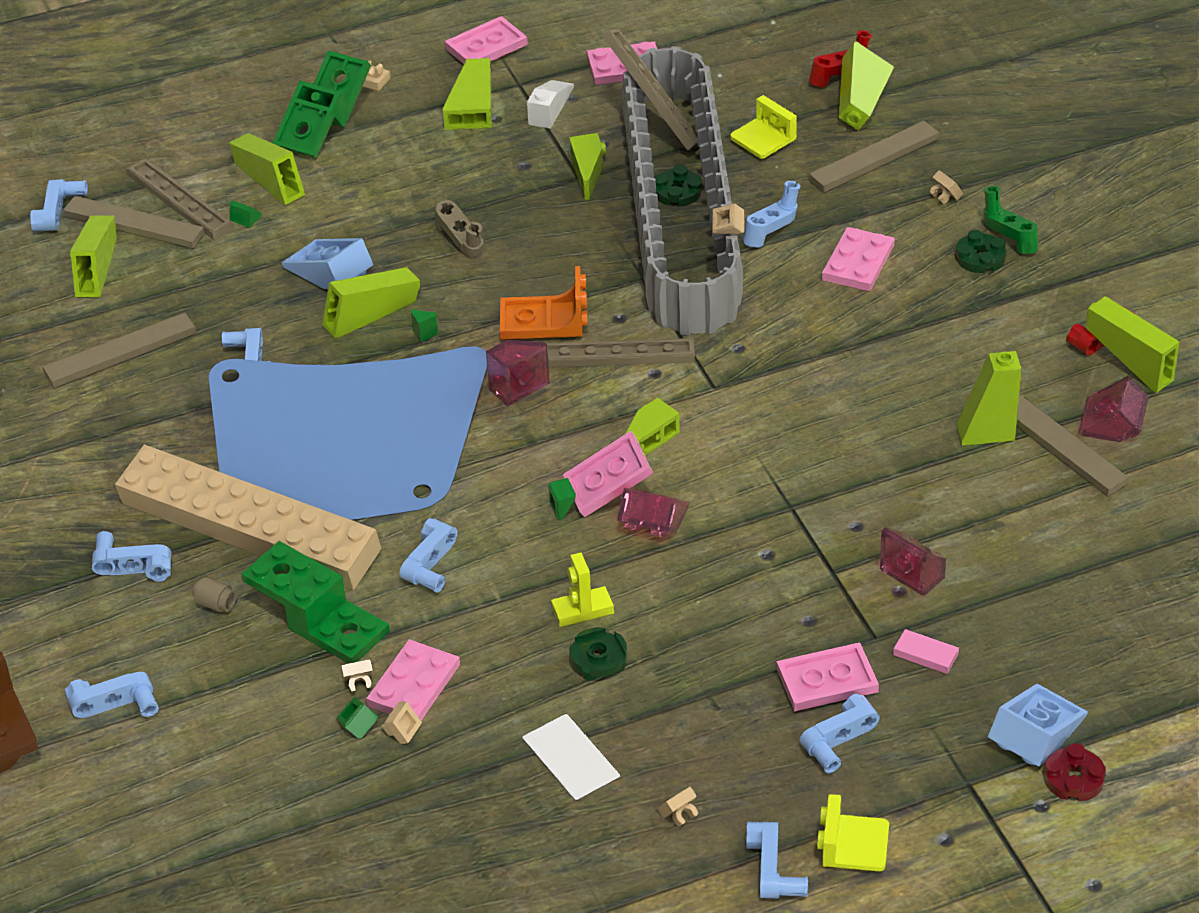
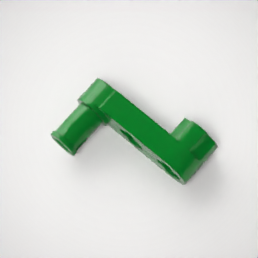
M998 186L984 188L986 205L983 209L984 224L990 229L1015 240L1018 253L1032 254L1037 252V224L1003 209L1000 205V188Z

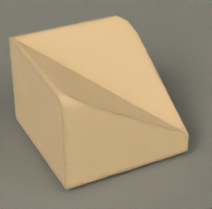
M735 203L714 208L713 233H744V209Z

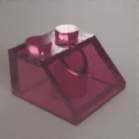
M506 340L486 351L489 391L506 406H510L550 384L548 350L545 342Z
M1126 376L1087 397L1078 433L1081 436L1114 442H1122L1128 438L1136 437L1142 430L1149 396L1129 376Z
M624 488L617 521L625 522L624 528L640 531L642 526L650 528V534L667 537V533L677 532L690 502L643 490Z
M886 527L881 530L879 570L923 597L945 579L946 558L941 554L934 552L918 540L911 538L901 531Z

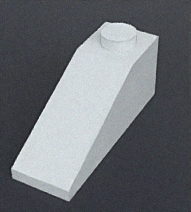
M551 80L536 87L527 101L528 125L551 129L570 96L574 84Z

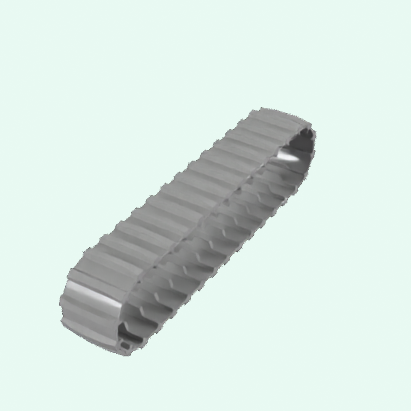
M681 47L647 49L646 53L641 54L639 57L668 96L673 98V101H677L678 98L691 102L693 107V117H695V130L698 132L702 175L705 177L707 207H709L710 223H712V239H714V253L717 255L719 277L713 280L708 277L706 282L688 283V279L680 282L669 278L666 258H664L660 210H658V195L656 194V180L654 178V166L644 104L650 100L627 70L623 72L622 108L646 299L649 312H654L657 324L662 328L668 327L685 336H689L691 333L705 332L709 335L717 332V329L726 323H732L737 318L738 306L741 305L743 293V267L737 234L713 233V209L730 205L732 200L710 67L705 66L701 55L681 50Z

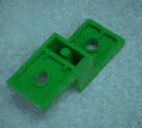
M328 50L314 83L299 81L273 140V144L291 152L317 159L331 124L345 128L371 68V64L362 59ZM346 74L344 81L336 83V78L339 75ZM304 125H308L307 132L299 135V129Z
M278 541L241 573L242 582L285 606L289 630L348 664L358 662L390 632L389 623L346 600L342 575L281 541ZM279 571H287V572H288V573H286V574H285V573L276 574V573L279 572ZM348 630H354V631H356L354 634H353V633L343 634L345 631H348Z

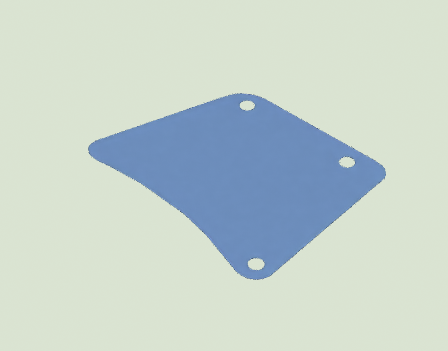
M473 346L406 359L343 365H295L245 359L221 361L211 369L208 375L219 472L349 520L415 511L430 507L445 497L453 482L489 362L488 354L484 349ZM229 369L236 370L239 373V378L234 382H226L222 379L223 372ZM418 485H427L431 488V494L426 498H417L413 494V490Z

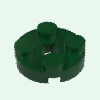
M677 165L673 169L664 171L654 177L658 201L670 206V202L678 203V207L687 206L695 203L701 196L702 179L695 172L688 170L685 165Z
M971 230L968 232V236L961 238L956 244L955 257L959 260V265L967 271L985 273V269L993 268L992 271H995L1005 263L1006 242L1003 238L985 234L979 230Z
M601 627L586 629L578 633L575 637V642L572 645L570 644L569 655L571 665L577 672L581 673L583 679L588 681L609 677L622 672L626 667V641L615 631L612 634L606 632L605 628ZM599 650L600 653L604 654L594 655V651Z

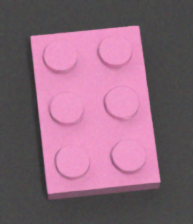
M502 16L445 41V49L463 64H465L467 59L490 58V61L528 45L527 36Z
M642 42L631 45L639 56L646 53L647 49H657L655 42ZM611 47L587 51V59L595 85L622 82L623 72H626L627 69Z
M847 227L822 272V280L871 291L894 247L895 238Z
M629 431L564 473L563 476L564 478H569L576 493L574 501L579 512L586 517L652 475L653 471L636 436L632 431Z
M409 639L366 698L367 706L390 714L398 702L407 701L422 721L460 666V657Z
M860 642L777 661L778 674L794 711L846 700L857 693L859 695H868L879 692V683Z

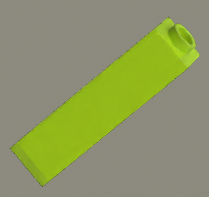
M856 41L842 58L839 118L859 131L870 117L894 66Z
M490 58L466 60L443 107L445 130L492 128Z
M250 133L229 142L235 164L282 204L287 205L305 195L293 152Z
M90 215L70 250L75 297H101L117 240L115 216Z
M406 267L329 282L322 325L334 338L344 336L416 302L420 280Z
M1106 296L1089 306L1086 313V329L1152 391L1158 393L1174 381L1180 341Z
M1016 351L988 354L957 422V430L962 446L1015 441L1021 380V366Z

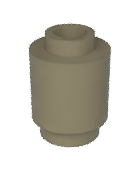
M207 577L197 581L192 591L196 604L218 612H229L233 608L237 597L236 591L232 590L231 586Z

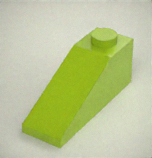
M598 133L569 137L570 157L584 200L590 199L603 168V156H606L605 142H600Z
M656 398L637 411L626 433L632 431L646 456L680 433V413L659 398Z

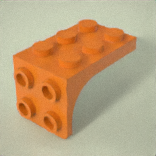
M575 266V282L573 286L563 294L556 296L500 298V339L583 337V326H587V310L582 311V309H587L586 291H582L586 290V274H581L580 266Z

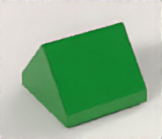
M236 201L230 202V221L250 228L262 216L260 211Z
M412 309L413 332L422 343L438 335L437 313Z

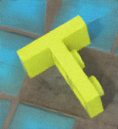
M582 553L570 555L571 567L567 568V573L572 587L568 588L569 595L551 600L552 610L559 627L614 614V605L606 587L591 590L590 571Z

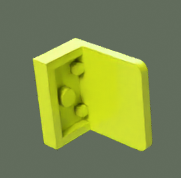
M762 95L756 99V119L732 132L731 140L758 158H765L796 139L797 116Z
M829 794L828 806L821 807L820 825H825V831L819 830L817 849L823 850V866L883 871L886 865L889 832L888 820L840 815L841 795Z

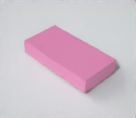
M905 629L894 647L893 655L948 674L959 654V648Z

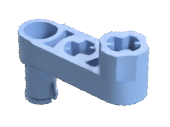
M64 179L49 180L44 209L31 210L32 231H58L63 199L66 196H87V181L65 182Z
M786 181L782 199L778 203H774L747 217L742 238L745 245L749 247H762L767 234L790 224L795 219L798 206L796 200L800 189L799 183Z
M246 328L245 331L222 332L223 348L246 347L245 360L262 361L263 335L261 328Z
M429 518L424 523L421 531L423 542L402 564L400 578L415 585L421 584L436 593L440 592L445 585V576L439 575L431 571V569L454 545L458 535L457 529L435 518Z
M103 531L96 535V550L92 555V570L96 574L112 576L146 573L148 578L156 582L165 581L170 576L172 552L167 546L155 544L112 548L113 534Z
M145 672L129 673L90 686L88 681L78 679L70 682L69 686L65 688V695L73 715L77 718L90 717L137 701L140 713L144 717L153 716L159 710L152 694L153 686Z
M857 693L848 697L841 708L843 713L807 729L800 737L801 745L810 756L818 760L826 773L836 771L841 765V759L837 757L831 748L872 730L879 722V714L864 695Z
M747 822V849H762L760 898H779V895L807 897L808 877H780V873H777L778 822Z

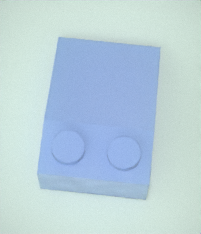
M362 238L315 239L281 263L285 269L323 289H328L329 282L363 276L366 274L365 270L374 265Z
M1035 684L999 707L988 738L995 741L1000 748L1011 750L1020 755L1025 762L1041 766L1052 753L1059 750L1084 720L1088 711L1043 686Z

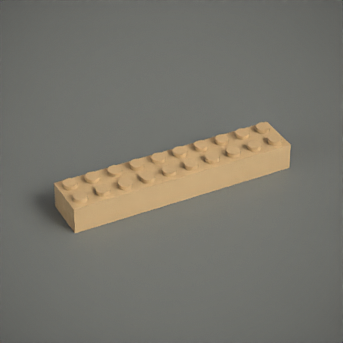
M145 444L115 483L124 505L260 556L278 541H281L342 575L344 587L353 591L381 550L379 538L374 528Z

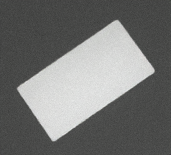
M567 714L523 736L527 744L575 800L620 777L615 768Z

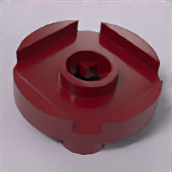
M1073 743L1068 748L1059 749L1048 757L1044 769L1045 784L1054 795L1061 799L1068 800L1069 796L1078 798V801H1087L1096 797L1102 791L1106 777V766L1096 754L1086 750L1081 744ZM1070 771H1077L1081 776H1070L1069 773Z

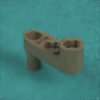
M440 201L436 206L435 225L437 229L445 231L459 250L467 257L477 258L483 253L481 224L474 221L470 223L453 201Z

